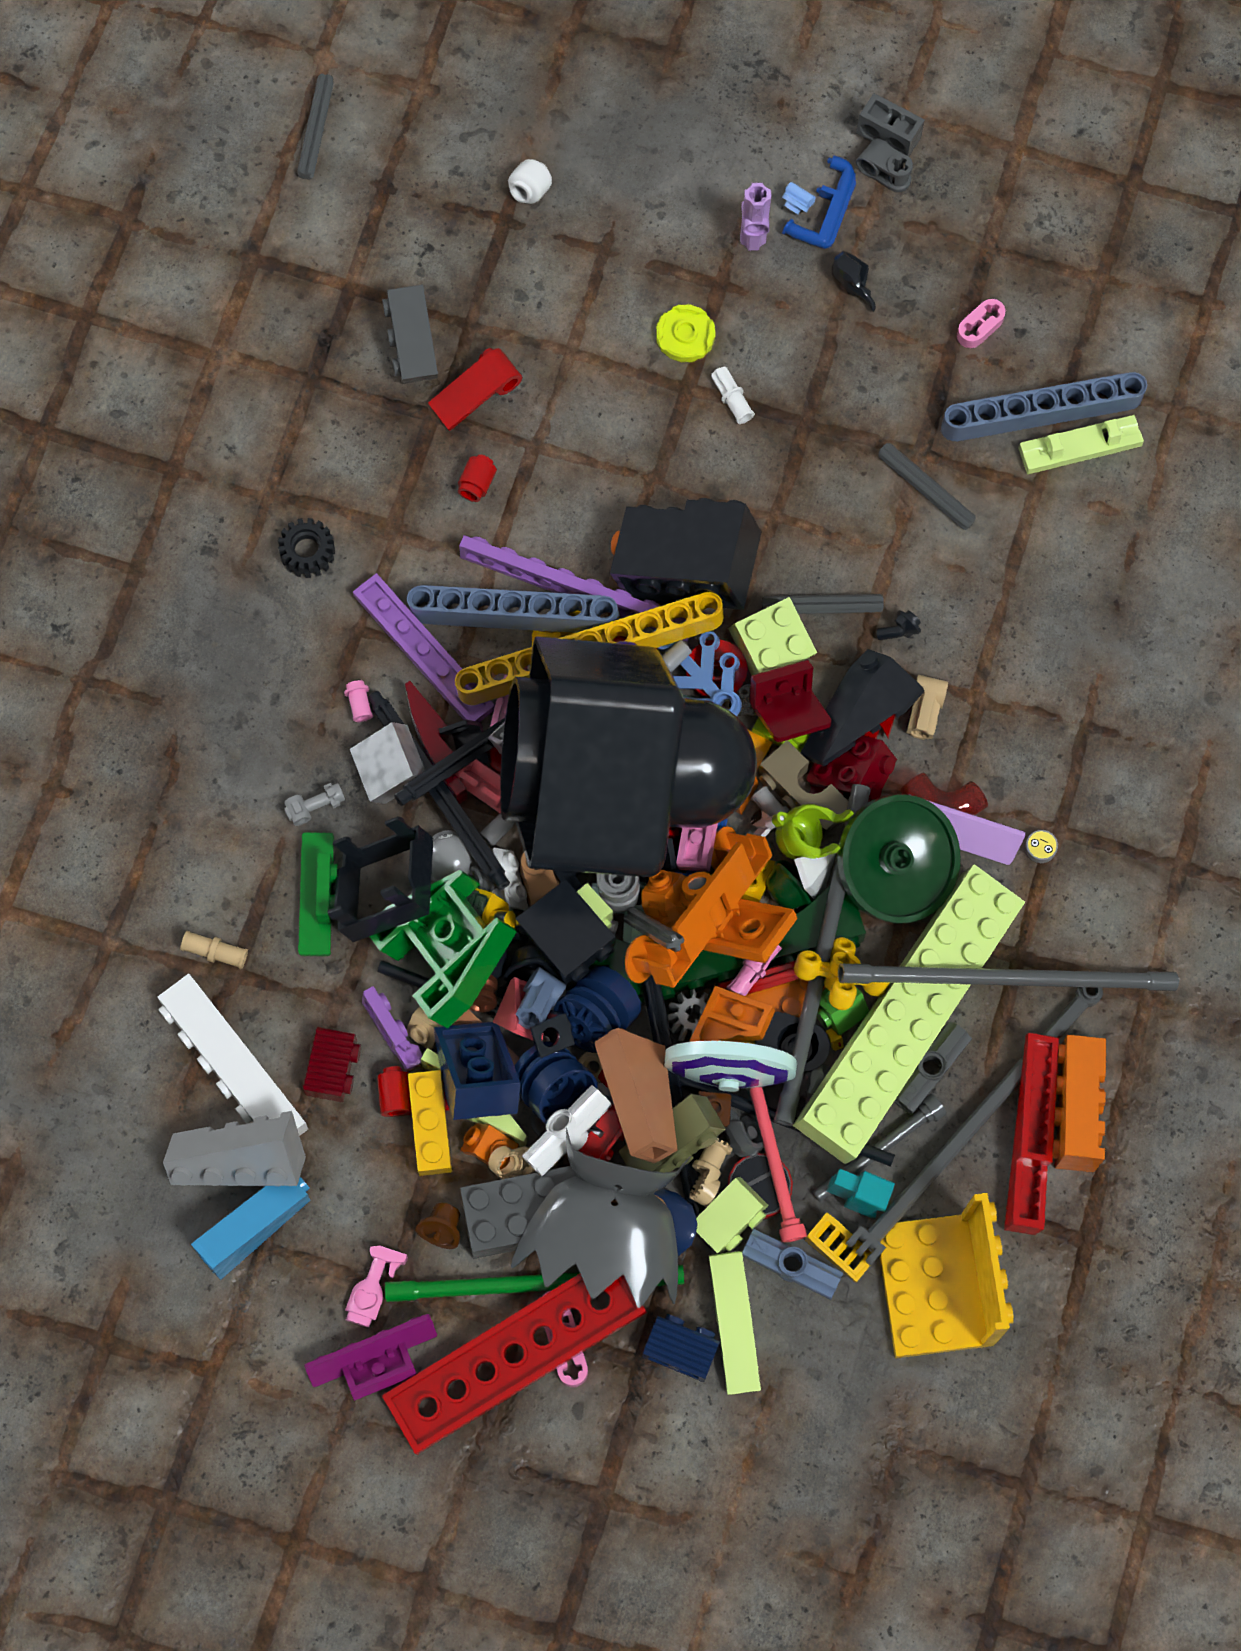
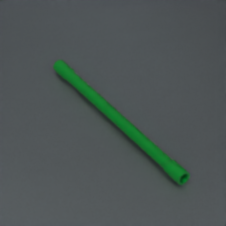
M683 1264L678 1265V1285H684ZM580 1272L563 1273L548 1288L544 1286L542 1274L422 1282L414 1280L385 1282L386 1302L413 1301L419 1298L552 1291ZM662 1279V1280L658 1283L657 1286H667V1285L665 1284L664 1280Z

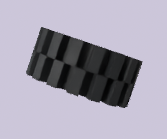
M303 518L297 519V525L290 522L288 524L289 530L283 528L281 531L282 537L278 539L281 561L283 565H286V569L290 573L294 571L297 577H301V574L305 573V578H311L310 573L315 572L317 577L321 575L320 570L322 568L326 572L329 569V563L334 561L335 546L329 528L327 526L324 528L321 521L318 520L314 524L313 518H308V522L303 523ZM304 539H312L319 545L318 551L313 556L301 557L295 552L297 543Z

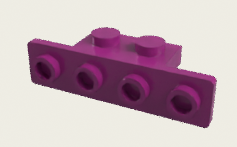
M425 1314L420 1317H414L408 1322L389 1330H382L376 1335L360 1342L351 1343L345 1348L328 1355L319 1356L313 1361L306 1363L304 1367L313 1387L345 1375L355 1401L416 1375L417 1373L407 1349L437 1337V1332L430 1314Z

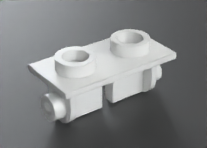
M493 848V854L505 870V876L510 881V884L503 890L496 888L492 893L509 904V911H513V909L526 911L529 908L526 900L527 892L522 885L518 870L519 862L514 855V851Z

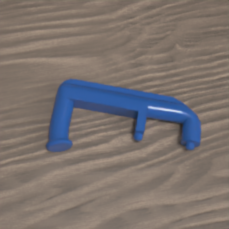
M835 155L833 158H828L827 163L830 164L829 168L842 172L836 190L824 185L816 189L819 197L831 200L820 232L795 224L793 219H790L783 228L782 234H788L797 240L819 248L826 249L833 245L856 185L853 166L849 161Z

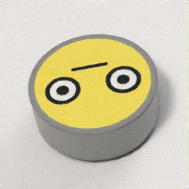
M1046 830L1034 831L1029 835L1025 843L1027 856L1036 863L1049 862L1053 859L1058 849L1057 839Z

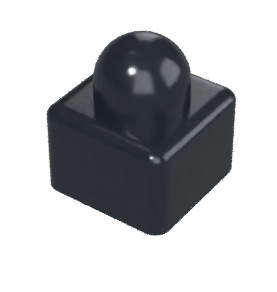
M548 637L534 638L529 678L514 677L511 684L505 715L500 772L502 819L504 821L516 822L529 868L653 877L661 871L665 863L670 827L703 828L717 824L736 812L751 792L756 776L757 757L753 740L747 728L737 716L717 703L703 699L684 698L661 653L656 648Z

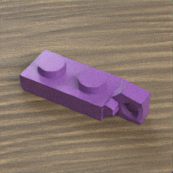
M374 986L363 992L362 1004L392 1053L396 1054L406 1072L420 1066L422 1053L419 1046L410 1044L405 1037L408 1036L407 1030L399 1019L396 1021L393 1019L389 1012L392 1008L384 993L378 994Z

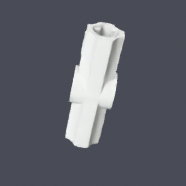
M591 1085L568 1110L560 1109L549 1117L546 1123L547 1131L524 1153L523 1159L538 1174L543 1176L567 1152L566 1128L570 1137L571 1147L579 1150L587 1141V1130L612 1104L597 1088Z

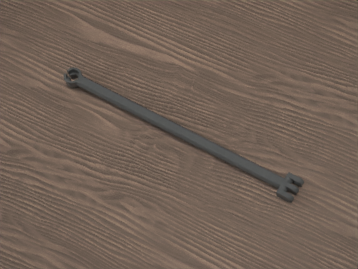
M1077 987L1074 999L1042 1035L1060 1039L1087 1007H1092L1101 1000L1103 988H1095L1096 995L1090 996L1086 992V987ZM1023 1056L867 1231L864 1227L860 1226L845 1243L851 1248L860 1239L863 1244L855 1252L858 1256H861L869 1247L873 1253L865 1261L868 1265H871L885 1250L886 1247L880 1241L1020 1084Z

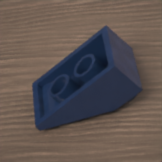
M493 1022L452 1025L448 1029L444 1026L434 1027L445 1097L453 1120L517 1114L521 1082L499 1025Z

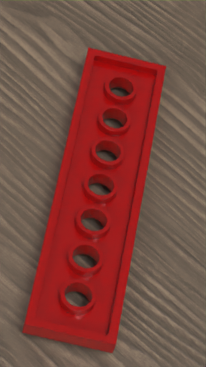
M581 1273L382 1395L414 1453L418 1455L647 1313L643 1305L641 1308H637L624 1275L616 1279L603 1291L610 1297L608 1307L603 1310H596L592 1307V1298L589 1295ZM570 1309L578 1310L581 1313V1322L574 1328L566 1327L563 1324V1315ZM541 1327H548L553 1333L551 1342L544 1346L536 1344L534 1340L536 1330ZM511 1345H520L524 1350V1356L518 1363H509L506 1360L505 1353ZM485 1362H489L495 1367V1375L489 1381H481L477 1377L478 1367ZM455 1380H461L466 1385V1393L460 1399H452L448 1394V1387ZM426 1398H433L437 1403V1411L431 1417H423L419 1411L420 1403Z

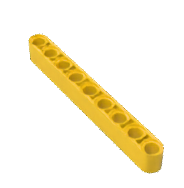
M704 592L559 639L617 643L613 639L618 636H624L627 638L625 642L658 648L718 628L724 619L722 600L715 593ZM706 608L716 610L713 614H704L702 612ZM679 617L686 619V621L681 624H676L672 622L674 619ZM647 627L656 628V631L653 633L643 632ZM533 647L460 670L455 677V686L460 700L467 705H477L509 695L514 677L529 678L530 671L523 669L531 664ZM503 673L508 675L505 679L500 681L493 679L498 674ZM469 683L478 684L472 690L463 689Z

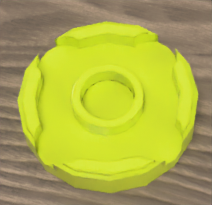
M677 305L660 317L656 326L657 343L661 351L670 359L679 362H694L703 358L712 349L715 341V324L702 308L693 305Z

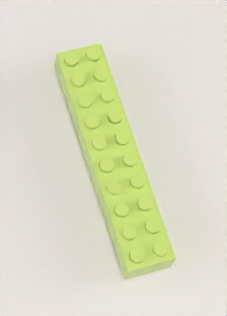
M973 864L960 875L950 896L938 908L900 966L982 969L1025 904V901ZM890 983L886 993L878 997L792 1126L844 1164L856 1159L970 985Z

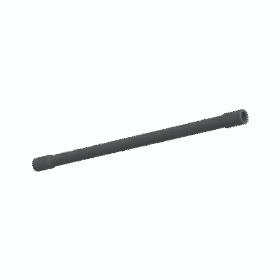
M853 784L847 810H852L854 815L861 807L866 805L871 789L865 785ZM838 855L815 953L821 957L822 962L830 961L846 892L839 875ZM817 976L814 980L808 981L791 1053L797 1060L796 1076L784 1083L774 1118L776 1123L792 1126L794 1124L799 1102L800 1086L826 978L823 976Z
M841 963L838 968V980L840 983L857 984L884 982L1137 988L1154 991H1176L1179 986L1177 972L1163 971L1139 973L901 967Z

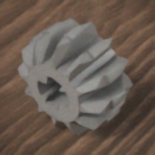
M690 990L689 999L680 993L677 995L679 1003L670 1002L669 1009L673 1012L667 1014L668 1022L673 1023L670 1027V1033L676 1034L681 1031L679 1036V1042L681 1043L686 1040L687 1036L692 1037L698 1021L695 1019V1023L689 1022L688 1014L692 1016V1012L698 1013L700 1019L708 999V994L705 992L701 995L700 999L696 998L695 990Z

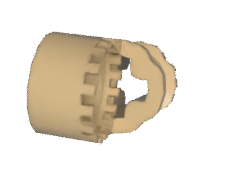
M719 1138L713 1145L704 1148L699 1160H695L692 1165L701 1174L698 1180L695 1181L696 1184L693 1185L695 1190L691 1189L689 1198L704 1207H707L715 1198L720 1187L718 1179L721 1172L719 1169L725 1156L730 1155L733 1149L727 1142L723 1144V1140L718 1142Z
M500 1146L489 1157V1169L501 1179L535 1172L523 1159L524 1153L529 1149L525 1146L513 1150L507 1146ZM510 1156L508 1165L500 1169L501 1162L505 1160L504 1158Z

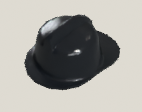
M775 1012L763 1040H754L755 1044L775 1048L791 1055L799 1018L787 1013ZM817 1024L814 1026L804 1072L820 1067L825 1063L829 1055L830 1042L828 1036Z

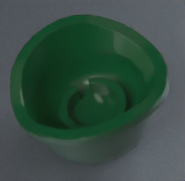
M779 860L774 863L773 869L766 879V888L773 900L779 905L790 909L810 905L814 899L804 889L797 867L785 860Z

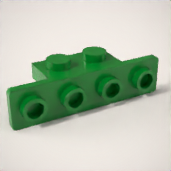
M333 833L302 834L298 945L300 956L331 955L332 919L328 915V910L335 908L333 883H336L338 864H333Z

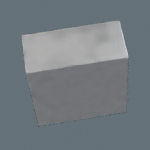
M392 722L350 749L370 802L388 803L395 798L394 794L403 789V785L425 771L408 725Z

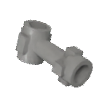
M329 783L324 785L325 792L305 801L302 795H294L285 800L286 808L284 809L289 821H293L295 826L303 825L312 818L309 812L327 804H331L333 808L340 806V802L345 801L339 784L332 785Z

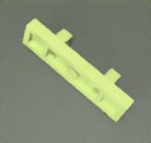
M1135 415L1022 442L1019 444L1018 449L1028 475L1141 447L1144 440ZM1105 432L1108 433L1107 443L1103 435Z

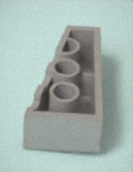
M292 1111L282 1112L279 1118L269 1119L266 1115L256 1117L253 1123L239 1125L235 1121L226 1123L224 1128L217 1130L211 1127H204L173 1133L163 1164L171 1185L297 1186L306 1156Z

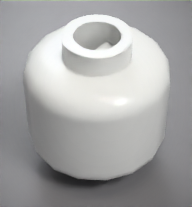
M526 159L521 162L508 179L511 195L517 201L526 204L538 202L552 184V177L547 167L533 159Z

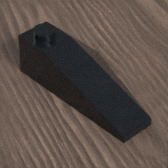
M867 649L848 669L825 709L831 718V726L827 729L811 733L800 753L807 760L826 766L853 748L856 744V739L868 731L874 734L881 729L880 723L892 715L898 718L904 714L925 692L924 688L890 656Z

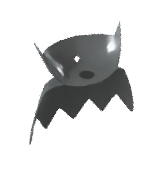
M566 1128L568 1159L577 1175L557 1184L543 1200L517 1246L511 1268H515L536 1250L544 1286L547 1288L566 1270L576 1264L592 1299H595L616 1279L624 1275L637 1308H641L662 1279L667 1285L672 1303L675 1304L678 1286V1252L675 1227L670 1210L654 1193L671 1183L691 1156L675 1172L662 1173L622 1166L587 1156L573 1149ZM615 1198L619 1203L617 1206L611 1205V1201Z

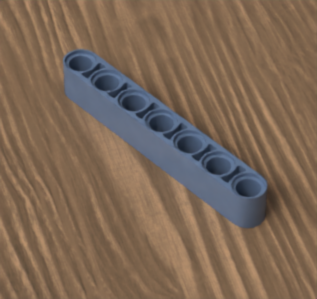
M1129 372L957 403L946 409L941 432L947 440L962 441L1133 410L1141 404L1147 389V381L1141 374ZM1126 389H1133L1136 391V394L1129 393ZM1096 394H1103L1108 399L1099 398ZM1068 399H1074L1079 404H1072ZM1044 404L1047 405L1050 409L1044 410L1040 408L1038 405ZM1014 409L1019 411L1021 414L1014 415L1010 413L1009 410ZM980 415H987L991 420H984ZM958 420L962 425H954L950 421Z
M428 585L416 586L407 595V603L411 612L422 624L577 633L621 619L615 600L603 595ZM423 602H429L424 607H418ZM452 604H459L454 609H448ZM482 606H489L484 611H478V609ZM514 607H519V610L516 612H508ZM543 609H550L546 614H538ZM573 611H581L576 616H569ZM603 613H612L607 618H600V615Z

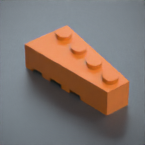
M1067 1035L1062 1044H1059L1058 1063L1061 1064L1060 1076L1057 1075L1056 1095H1059V1107H1055L1054 1126L1057 1127V1139H1054L1053 1142L1055 1168L1095 1172L1105 1160V1148L1098 1147L1101 1146L1103 1136L1105 1135V1121L1099 1120V1115L1103 1114L1106 1100L1105 1089L1100 1088V1083H1104L1106 1077V1039Z

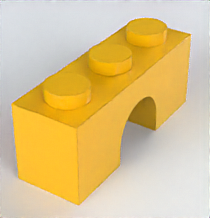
M441 1070L409 1073L408 1081L419 1176L451 1173L452 1166Z

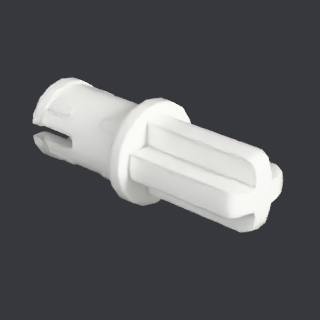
M726 367L717 368L711 376L723 396L722 402L728 404L738 424L748 422L755 414L743 396V388L737 386Z

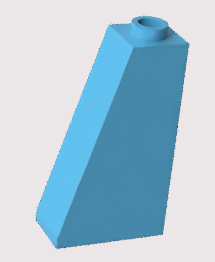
M301 1177L297 1186H265L196 1239L191 1245L199 1257L221 1280L311 1201L306 1193L310 1188Z

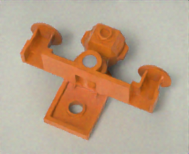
M722 827L716 831L711 867L715 871L712 875L707 872H695L686 877L681 873L661 870L657 875L649 877L647 885L641 891V904L645 914L682 935L685 942L680 945V951L674 952L655 943L654 940L646 935L635 938L629 945L625 955V971L631 981L642 983L652 975L656 984L675 988L702 950L766 963L798 919L794 909L741 899L773 856L766 837L748 833L746 836L736 834L732 827ZM758 928L756 931L748 933L750 930Z

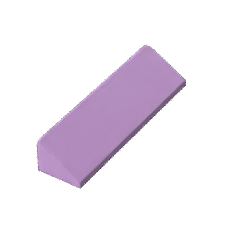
M931 802L950 820L957 834L960 850L1006 865H1010L1014 860L1025 838V832Z

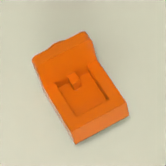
M476 1123L465 1133L461 1151L467 1155L475 1156L488 1165L489 1157L495 1149L500 1146H507L513 1150L518 1148L519 1144L489 1124ZM510 1156L504 1158L505 1160L501 1162L500 1169L508 1165Z

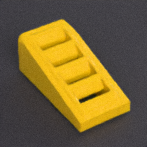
M826 1212L807 1235L805 1241L857 1283L871 1266L865 1261L872 1252L867 1249L862 1254L864 1258L853 1270L849 1265L857 1256L855 1252L863 1243L858 1240L852 1246L854 1249L843 1261L839 1256L846 1249L847 1245L845 1243L853 1234ZM829 1227L833 1232L823 1243L819 1238ZM840 1236L843 1241L833 1252L829 1247Z

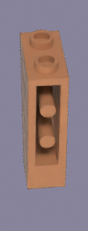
M616 1028L609 1031L608 1034L595 1041V1047L630 1155L655 1164L678 1151L668 1069L664 1066L665 1046L648 1038L627 1032L624 1029Z

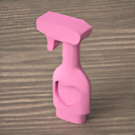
M371 1246L370 1254L373 1261L366 1279L357 1283L352 1289L345 1309L348 1312L347 1321L369 1328L372 1320L376 1321L383 1301V1291L379 1281L385 1264H390L389 1276L394 1278L396 1270L401 1265L406 1264L407 1254L383 1246Z

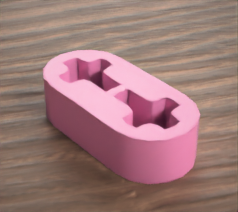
M988 299L973 310L959 324L957 332L958 342L966 348H976L1003 323L1006 310L1002 302L996 299ZM987 312H997L996 317L990 316L986 321L984 320ZM975 327H978L976 336L973 334L965 335L966 330L972 331Z

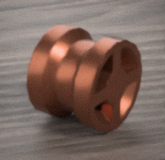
M490 975L476 1000L469 1008L470 1010L487 1012L496 1007L497 997L494 993L497 990L498 981L494 976Z

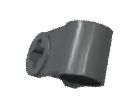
M873 139L856 160L858 169L864 175L875 179L891 191L903 192L911 184L910 174L913 170L911 158L891 147L882 139Z

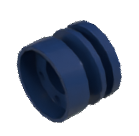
M595 966L590 968L587 975L557 1001L554 1011L566 1013L571 1024L573 1040L577 1047L587 1052L597 1053L595 1041L613 1029L626 1030L641 1012V1001L636 990L621 974L608 967Z
M553 1041L543 1042L545 1046H552L555 1043ZM534 1045L515 1064V1069L521 1082L519 1098L523 1100L526 1106L532 1109L533 1113L545 1125L554 1112L560 1109L568 1110L591 1085L598 1089V1082L594 1075L582 1063L578 1062L576 1057L567 1048L540 1058Z

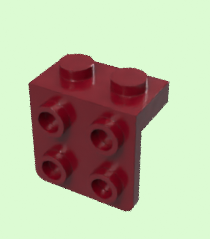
M809 660L751 676L750 705L776 742L797 738L831 726L830 716L812 691L813 666Z
M861 736L855 740L856 744L853 748L826 766L814 763L807 775V781L810 785L825 789L832 784L839 792L846 793L849 796L853 784L865 785L871 789L868 802L881 796L882 789L895 768L897 758L883 740Z

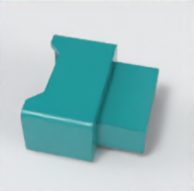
M839 1169L837 1174L831 1176L826 1192L846 1199L845 1208L875 1219L877 1211L884 1212L886 1210L895 1183L867 1171H863L857 1176Z

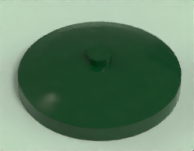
M895 794L882 796L861 807L844 829L838 851L839 875L849 898L867 915L886 922H914L931 915L950 896L957 882L960 870L961 855L959 841L950 820L931 802L912 795Z

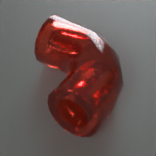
M921 773L909 780L900 790L903 795L917 796L974 816L988 807L984 793L972 781L958 790L945 792L938 789L926 773Z

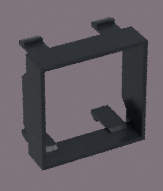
M397 816L385 821V825L395 833L392 836L360 848L347 836L333 841V845L344 854L342 867L337 869L335 908L328 910V915L332 920L336 919L338 921V931L352 942L430 914L433 837L419 825L411 828L404 822L402 817ZM410 850L408 880L412 887V900L395 886L381 890L380 894L385 900H389L395 906L358 920L361 868Z

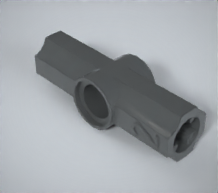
M951 1021L932 1043L895 1099L896 1105L910 1114L916 1111L971 1042L972 1037L969 1036L967 1031ZM927 1061H933L939 1066L940 1072L930 1075L924 1071L923 1064Z

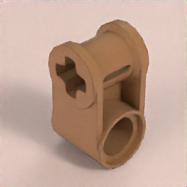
M525 853L522 854L520 873L527 892V900L531 907L559 885L554 876L553 870H534L529 868Z

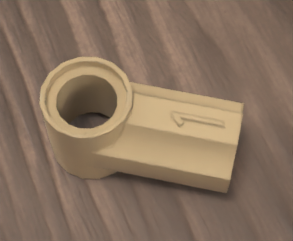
M918 674L917 682L924 688L925 692L913 704L906 733L917 739H932L938 721L939 710L943 707L949 682Z

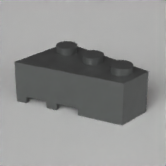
M423 284L387 290V299H382L385 317H391L392 328L387 329L390 347L396 346L398 358L392 359L395 377L401 376L402 384L437 379L438 371Z

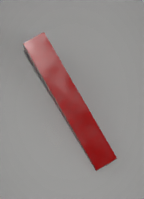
M1027 1033L1025 1036L1004 1226L1006 1231L1036 1235L1044 1230L1048 1165L1053 1160L1059 1038L1034 1033Z

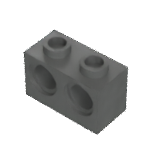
M873 93L859 114L856 134L871 142L875 138L882 139L899 152L910 156L921 139L925 119Z

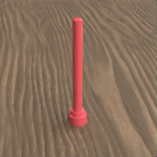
M751 1088L750 1094L783 1222L780 1223L782 1229H779L781 1242L789 1243L807 1237L805 1225L801 1224L800 1219L795 1217L763 1088Z

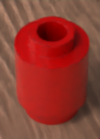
M481 454L471 456L468 459L458 481V493L460 496L472 502H479L481 497L486 496L497 472L492 459Z

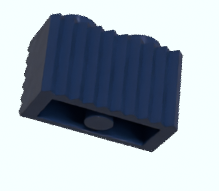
M666 1314L665 1318L658 1316L642 1357L688 1377L705 1382L720 1341L714 1339L716 1334L702 1327H697L696 1331L683 1327L684 1321L673 1315Z

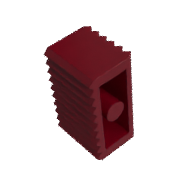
M317 1027L303 1085V1091L306 1096L342 1103L345 1094L351 1095L354 1075H350L352 1063H358L361 1053V1044H356L357 1038L355 1034Z

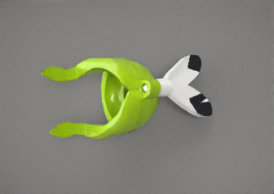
M815 804L800 805L787 813L779 812L772 816L758 810L751 817V824L758 828L753 835L766 837L771 830L776 828V844L786 857L793 860L800 857L809 859L823 858L829 854L837 853L840 846L832 843L820 849L822 825L819 819L828 820L833 823L847 822L853 816V811L848 809L841 814H836L826 807Z

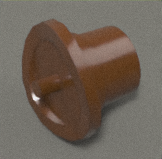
M437 1203L431 1215L417 1223L415 1231L422 1239L444 1249H455L460 1242V1234L456 1227L461 1214L457 1208L450 1204Z

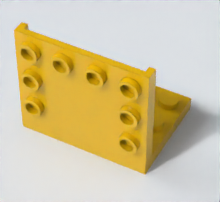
M988 1193L974 1194L961 1215L897 1222L880 1241L886 1247L879 1256L895 1358L994 1346L1010 1329L1009 1324L1014 1322L1012 1305L1005 1302L1004 1290L1008 1289L1006 1270L1000 1269L998 1256L1002 1255L1001 1238L999 1235H994L992 1223L997 1221L996 1207L994 1202H989Z

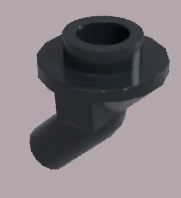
M899 610L895 620L897 626L877 628L878 640H886L902 636L909 638L913 634L918 635L921 632L919 628L921 622L911 611L908 610L905 613Z

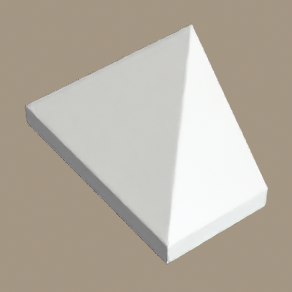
M836 853L829 854L823 858L809 859L800 857L794 859L803 887L814 900L826 889Z

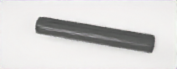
M322 73L317 78L297 170L298 176L302 179L310 180L314 177L334 84L333 77L329 74Z
M886 443L880 449L879 458L962 529L967 530L973 525L976 516L891 443Z
M881 594L764 596L762 599L763 610L790 597L798 614L882 612L884 607V599Z
M633 907L626 909L627 915L623 917L625 923L667 949H671L674 952L681 950L680 945L685 942L682 935Z

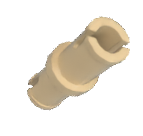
M190 931L185 932L180 947L182 951L207 957L209 962L214 963L217 960L240 969L243 968L248 955V949L221 942L222 939L218 937L210 939Z

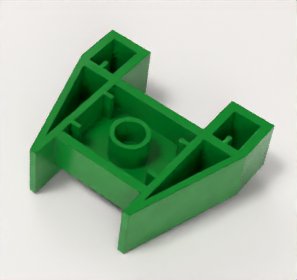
M461 870L431 884L429 915L369 936L379 951L397 961L402 959L414 946L417 947L436 974L412 996L429 1019L447 1029L472 1006L517 932L513 927L497 917L488 925L484 923L466 899L480 886V883ZM391 904L387 906L384 910L392 908L395 905Z

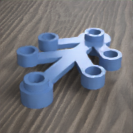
M713 631L702 633L699 639L702 646L701 668L688 656L681 663V666L691 676L673 677L680 689L704 690L710 698L703 700H708L721 706L725 701H731L729 711L738 716L742 703L740 697L733 690L734 676L740 666V661L735 654L730 652L721 656L719 664L723 672L721 689H719L713 682L715 650L720 645V639ZM713 636L715 639L714 643L706 646V638ZM674 643L658 647V649L666 652ZM729 658H734V665L729 668L725 667V661Z

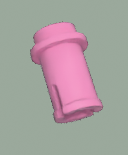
M362 680L348 683L344 691L345 696L349 697L353 721L364 722L373 718L367 696L369 687Z

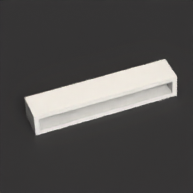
M187 974L158 996L162 1005L158 1009L169 1025L173 1022L178 1025L181 1031L177 1035L188 1049L194 1046L199 1052L200 1056L196 1058L207 1074L213 1071L220 1079L216 1083L217 1087L227 1099L231 1096L234 1097L239 1104L235 1110L246 1124L250 1121L254 1122L256 1117L267 1115L269 1119L279 1118L282 1112L292 1111L299 1136L308 1130L303 1118L190 974Z

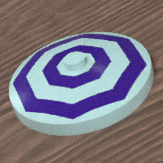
M694 1041L676 1044L667 1048L664 1066L668 1071L686 1079L717 1086L722 1091L735 1092L739 1088L765 1087L792 1080L796 1076L797 1060L784 1051L762 1045L732 1041Z

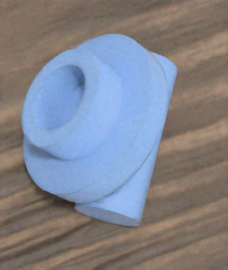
M793 182L787 185L786 192L782 196V198L787 200L784 206L797 214L801 210L807 212L816 199L814 195Z

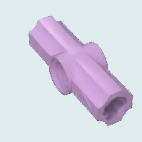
M752 183L745 190L744 201L741 204L740 243L746 246L748 251L759 250L763 244H766L767 233L770 230L771 189L766 188L763 183Z

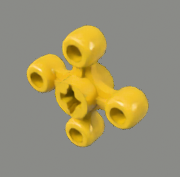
M844 937L834 940L830 962H822L821 957L817 953L805 950L799 953L794 965L795 975L802 980L811 981L817 976L826 977L824 985L830 991L829 1003L838 1010H848L852 1007L857 995L855 985H863L866 993L879 997L886 993L890 984L884 982H871L869 984L839 982L838 968L841 963L861 964L860 960L854 956L856 952L855 944L850 939Z

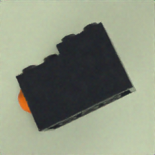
M709 498L687 500L684 511L677 507L655 509L648 505H639L638 507L626 506L621 530L617 531L611 540V551L614 558L610 574L621 590L630 593L633 598L641 601L651 600L656 603L669 604L704 592H712L721 598L723 608L744 610L762 531L747 505L738 500H729L728 502H716Z

